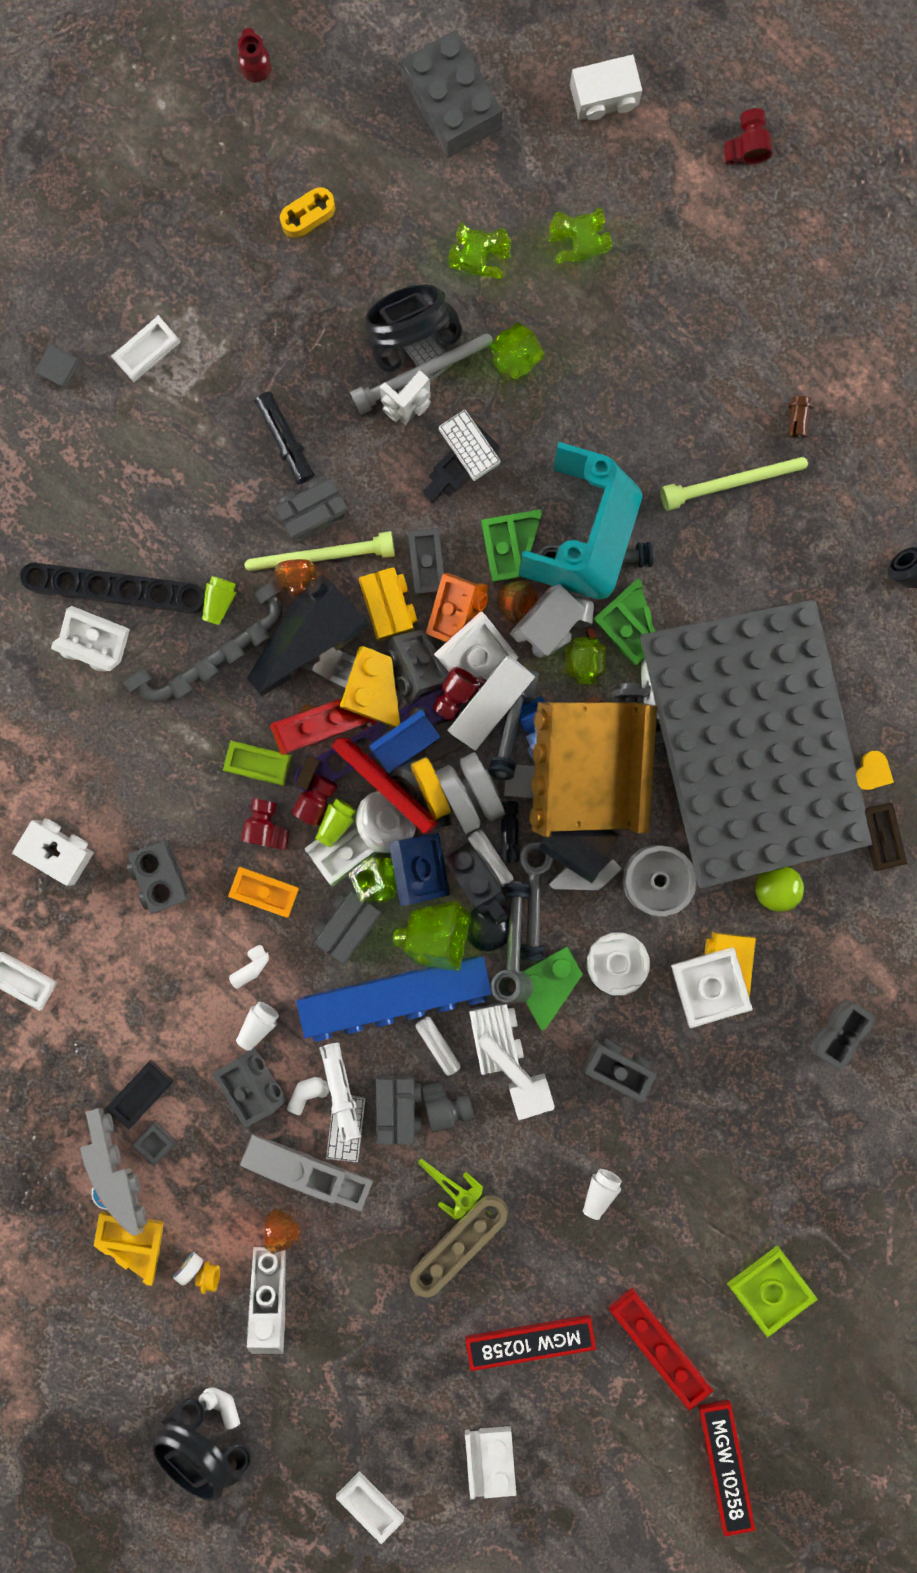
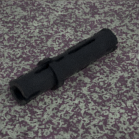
M269 391L260 394L255 398L254 402L258 406L280 449L279 455L282 461L287 462L297 484H303L311 480L315 474L303 454L304 447L300 442L296 441L273 397V393Z

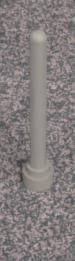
M483 334L385 383L394 391L400 390L419 371L426 376L431 375L490 346L493 342L492 336ZM382 384L372 389H369V387L364 389L359 387L350 392L361 415L371 411V407L376 405L375 401L381 399L380 386Z

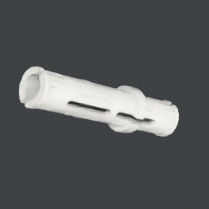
M340 1043L324 1045L319 1049L332 1097L333 1107H331V1111L336 1116L341 1142L356 1140L362 1137L355 1113L357 1105L352 1100Z

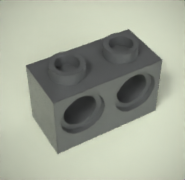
M169 840L158 842L128 854L130 860L127 863L128 872L133 880L138 881L141 892L138 893L140 902L145 910L149 909L150 914L158 913L192 899ZM150 854L154 855L158 860V868L154 872L148 871L144 864L146 857ZM160 884L166 885L170 890V897L166 902L159 900L156 895V889Z

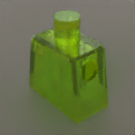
M457 901L415 909L410 913L407 928H400L394 931V945L397 948H402L403 953L416 964L460 971L471 915Z

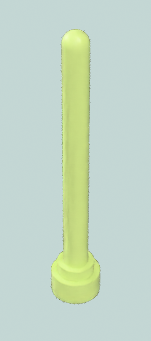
M799 457L683 488L681 485L676 486L675 484L662 486L660 488L662 504L666 511L678 509L688 499L803 470L808 466V460L804 457Z
M392 531L379 533V536L373 537L371 541L252 558L246 560L245 568L248 571H257L375 553L376 556L382 555V558L395 556Z

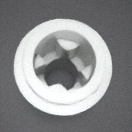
M258 1002L256 1006H251L236 1039L237 1044L243 1049L251 1051L254 1046L277 1026L276 1020L279 1017L277 1011L264 1002Z
M599 1169L597 1174L592 1175L583 1208L585 1215L599 1220L601 1215L621 1191L620 1184L622 1181L616 1174L605 1169Z

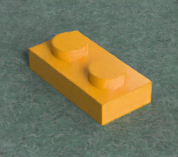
M240 866L228 897L289 918L300 887Z

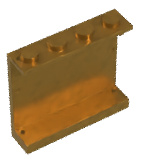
M538 702V712L535 713L534 724L537 729L536 744L533 747L535 775L531 781V790L534 795L533 809L530 811L529 816L533 832L545 837H550L552 831L628 829L636 833H649L657 716L656 705L642 702Z

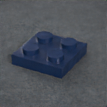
M439 833L389 842L400 906L450 895Z

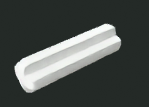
M480 829L472 833L468 840L500 887H504L505 883L512 882L513 876L483 830Z
M425 1017L418 1021L416 1029L444 1073L449 1076L460 1069V1063L432 1019Z

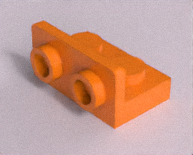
M443 573L425 634L448 642L478 613L485 609L488 603L487 591L489 585L484 583L475 584L450 573Z

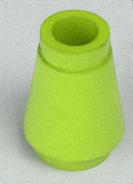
M216 576L211 577L210 583L206 582L202 620L220 625L237 593L234 591L236 583Z
M336 798L333 804H328L315 838L331 848L356 821L354 817L357 810Z

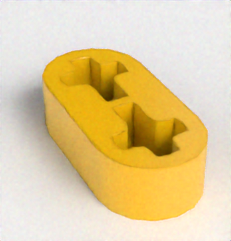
M318 187L287 205L280 214V222L284 233L289 237L299 238L329 220L335 212V201L332 193L328 189ZM318 199L322 202L326 201L327 208L322 210L320 207H316L315 201ZM294 216L296 219H299L300 225L296 227L293 223L290 224L289 217Z
M425 757L412 763V772L433 818L436 820L451 813L449 803L430 761Z

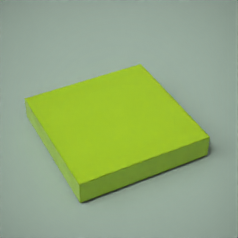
M778 1245L727 1283L767 1338L818 1300Z

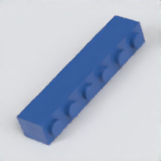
M481 954L299 997L296 1000L304 1038L313 1037L315 1042L329 1039L332 1037L331 1032L343 1029L345 1034L362 1031V1025L375 1022L376 1027L394 1023L393 1018L406 1015L407 1020L419 1018L425 1015L424 1010L437 1008L438 1012L449 1011L456 1008L455 1003L468 1000L469 1005L487 1001L486 996L492 995L484 957Z

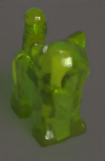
M602 207L597 208L591 214H580L575 217H570L564 214V212L554 214V218L549 224L550 236L548 241L564 240L570 236L573 244V250H564L555 256L557 264H562L566 261H587L598 254L607 253L611 250L613 244L610 233L606 232L601 236L596 233V231L603 230L602 223H605Z
M460 222L456 232V237H458L457 243L463 244L465 247L464 249H459L457 244L452 243L448 255V266L457 270L461 269L471 276L493 277L501 280L504 277L503 271L496 266H486L489 252L495 256L508 259L511 257V239L507 235V230L498 228L494 232L487 233L482 230L469 229L464 223Z

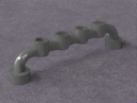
M275 580L259 589L254 595L261 605L268 603L270 607L268 616L249 627L235 639L224 644L208 657L196 663L183 674L168 682L164 687L158 690L151 689L147 683L152 679L145 669L129 677L123 684L130 694L137 691L141 697L151 702H162L173 695L177 700L183 698L193 690L190 686L192 682L198 678H201L203 683L219 673L216 668L217 665L225 660L231 665L245 655L242 648L251 642L257 647L271 638L268 631L279 622L282 615V604L277 596L282 590Z

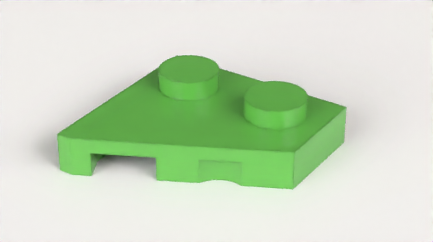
M541 509L481 520L492 584L523 578L519 576L523 550L531 552L542 515Z
M639 578L592 620L634 666L645 658L640 636L656 631L653 628L652 616L644 597L642 582Z
M567 946L545 957V960H540L522 970L531 978L533 983V992L525 1002L541 1031L547 1028L583 975Z

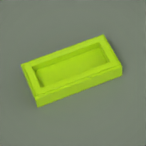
M230 740L223 771L285 786L292 755H282L280 752Z

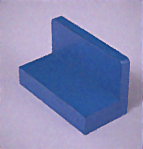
M421 709L369 747L389 774L397 766L407 762L441 737Z

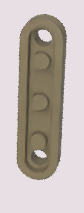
M494 1195L483 1197L414 1267L410 1277V1286L418 1296L427 1298L436 1295L504 1226L508 1215V1208L504 1200ZM494 1207L498 1212L495 1215H491L486 1209ZM428 1273L433 1279L425 1280L422 1274Z

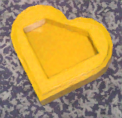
M870 751L862 756L860 761L861 767L856 769V778L861 790H871L894 783L887 758L882 752Z

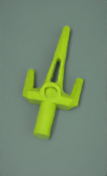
M423 1159L418 1161V1164L456 1202L454 1209L443 1202L438 1204L455 1220L462 1218L478 1203L477 1200L482 1194L483 1186L467 1172L463 1174V1177L473 1187L469 1190L463 1189ZM443 1181H446L447 1183H449L452 1187H454L457 1191H459V1193H458L457 1195H455V1194L443 1183Z

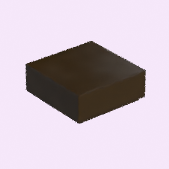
M307 757L295 783L296 786L310 791L311 782L315 774L318 773L322 762L313 757Z

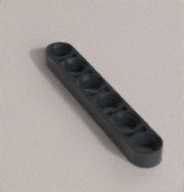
M36 562L25 565L20 572L22 585L26 589L40 594L190 614L198 613L204 607L205 592L193 583ZM36 569L41 570L44 574L43 582L38 586H31L28 582L29 573ZM69 573L72 574L75 578L74 586L70 590H62L59 586L61 576ZM95 578H103L106 582L105 591L98 595L93 594L90 590L91 582ZM127 582H134L137 585V594L131 599H126L121 594V588ZM158 586H164L169 591L168 598L162 603H157L152 598V592ZM189 590H195L200 595L199 603L194 607H187L183 602V596Z

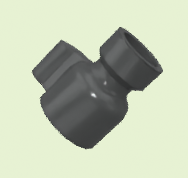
M440 1082L421 1086L432 1133L452 1128L457 1120L463 1122L474 1120L469 1094L457 1097L456 1101H450Z

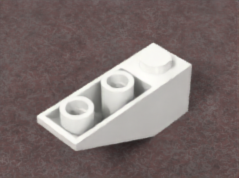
M253 1247L247 1349L251 1354H283L285 1332V1247Z

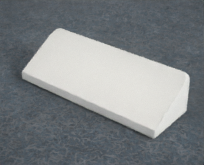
M512 656L505 657L454 721L448 732L476 751L533 681L535 676Z

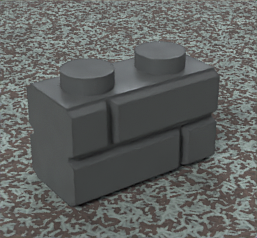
M323 477L312 480L307 484V490L298 495L296 492H290L279 499L280 504L275 506L295 545L350 516L349 510L331 477L326 480Z
M351 890L349 894L342 892L332 906L337 911L330 921L324 917L313 932L318 936L314 943L344 965L383 913L380 908L355 890Z
M377 1075L376 1144H415V1135H421V1115H415V1103H421V1083H415V1075Z

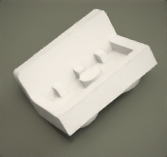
M421 371L412 378L399 394L385 382L380 386L381 402L384 405L383 411L395 422L401 420L406 425L415 414L418 416L422 415L431 403L429 400L431 397L430 379Z
M70 606L66 609L60 636L53 641L51 649L60 652L61 656L67 659H78L88 663L91 668L97 671H111L121 663L130 629Z

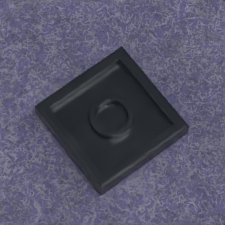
M611 829L552 831L550 837H544L538 849L585 880L593 883L619 835Z

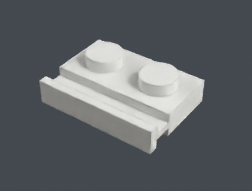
M356 821L331 848L318 840H315L305 848V851L310 855L331 886H335L378 853L368 847L360 837Z
M511 1426L481 1428L479 1431L465 1430L470 1499L484 1496V1498L516 1496Z

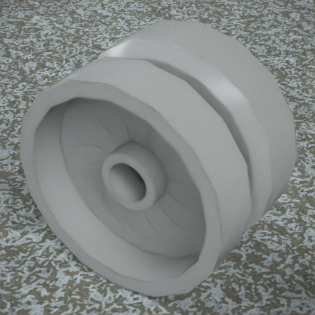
M475 752L460 759V768L466 778L462 781L454 767L450 765L435 771L440 785L465 834L480 827V819L475 810L477 806H480L484 816L490 821L506 814L498 798L499 792L488 770H484Z
M659 845L640 848L632 854L622 869L621 877L624 895L634 907L649 915L663 917L678 913L690 903L695 894L697 882L694 866L684 853L673 847ZM657 875L664 876V879L660 881L661 887L656 886L654 883Z

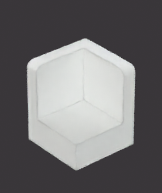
M544 1073L531 1077L533 1084L526 1091H522L514 1082L508 1084L518 1120L554 1110L555 1106Z

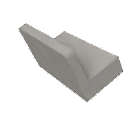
M561 584L555 585L544 592L509 635L518 643L528 640L543 656H547L585 613V608Z

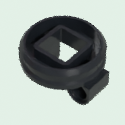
M428 284L405 287L384 296L368 310L364 320V326L369 330V339L365 340L369 351L378 366L386 372H394L403 365L405 356L402 347L422 341L431 335L441 345L450 346L455 344L462 334L458 315L451 305L445 301V293L436 286ZM447 321H450L448 327L445 330L438 331L447 323ZM385 349H393L390 355L381 357Z
M186 1399L173 1407L161 1421L164 1426L161 1434L153 1439V1454L165 1473L184 1490L203 1500L212 1501L219 1499L224 1488L238 1483L251 1465V1454L247 1447L242 1444H233L219 1451L208 1439L197 1432L205 1418L203 1405L196 1399ZM182 1410H186L191 1418L190 1425L182 1421ZM229 1454L236 1460L235 1470L231 1469L227 1461Z

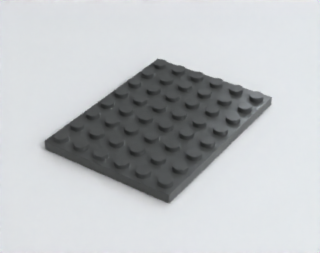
M815 599L645 633L640 636L699 888L873 845Z

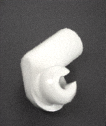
M257 945L248 951L247 954L252 960L251 963L229 976L233 987L238 989L254 980L269 961V954L264 951L262 945Z
M313 1077L299 1082L287 1106V1110L293 1114L301 1115L307 1100L318 1096L324 1098L328 1095L330 1091L328 1082L320 1077Z
M215 1387L205 1389L204 1393L199 1397V1402L203 1405L204 1410L215 1409L220 1411L225 1429L237 1427L240 1424L233 1397Z

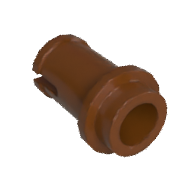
M794 396L792 397V402L788 404V408L791 409L788 436L800 438V435H802V438H806L809 434L810 410L814 408V405L811 403L810 397Z

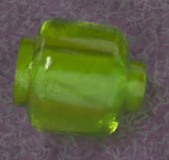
M596 637L573 638V643L569 644L565 650L567 675L577 678L578 684L596 683V678L603 676L607 670L606 646L598 642Z

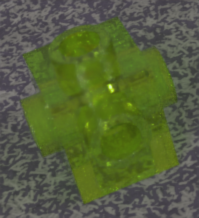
M519 322L510 329L501 332L497 339L489 346L495 356L492 358V362L501 374L508 373L516 380L529 373L534 365L546 357L533 331Z
M377 855L371 856L361 861L360 866L348 872L360 901H377L378 904H381L395 897L394 892L397 891V885L391 858H378Z

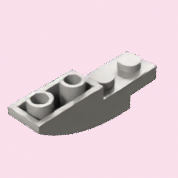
M102 1108L87 1111L86 1116L92 1144L80 1147V1151L90 1181L109 1213L132 1236L145 1232L143 1226L147 1225V1216L144 1206H139L136 1193L140 1192L139 1179L136 1173L132 1174L131 1168L118 1171L117 1164L121 1163V1158L117 1145H112L110 1133L114 1132L112 1117L110 1113L106 1114L105 1109Z
M254 1134L251 1135L240 1166L285 1186L332 1204L336 1202L358 1211H362L373 1183L371 1178L318 1160L310 1154Z

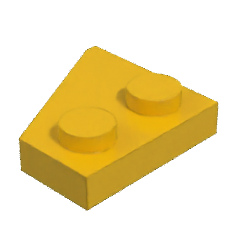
M365 646L359 647L340 708L393 728L400 725L392 657Z
M101 1211L98 1217L94 1247L105 1255L112 1256L117 1264L126 1270L129 1268L144 1279L143 1283L152 1286L155 1281L164 1221L147 1218V1225L143 1226L145 1232L132 1236L109 1212Z

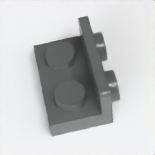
M425 629L392 636L383 654L392 657L393 671L398 689L405 696L408 704L416 703L421 694L442 689L443 683L449 675L445 667L435 657L434 653L437 651L429 636L425 634Z
M255 1048L247 1051L212 1074L244 1128L269 1116L286 1102L281 1087L276 1083L266 1067L265 1061Z

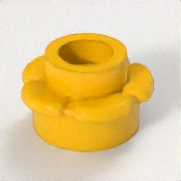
M206 1261L203 1267H200L196 1273L195 1286L200 1287L202 1294H205L206 1291L215 1292L217 1290L220 1278L219 1265H211L210 1261Z

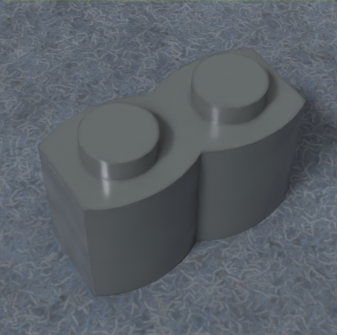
M848 999L842 1000L831 1012L828 1025L823 1027L814 1037L811 1052L838 1070L843 1068L854 1056L857 1042L863 1040L871 1031L875 1016L855 1002Z

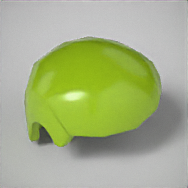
M787 866L760 873L757 876L755 893L763 906L776 913L793 910L802 901L805 887L799 873L792 867Z

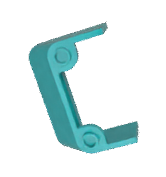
M559 442L553 470L587 480L591 485L604 489V493L588 544L576 540L567 541L559 547L555 559L523 550L519 576L551 586L561 584L568 591L594 599H605L614 591L642 501V491L610 457Z

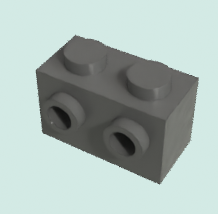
M607 1038L604 1043L596 1039L582 1066L584 1073L643 1103L657 1076V1073L650 1067L652 1062L634 1053L633 1057L622 1053L623 1047Z

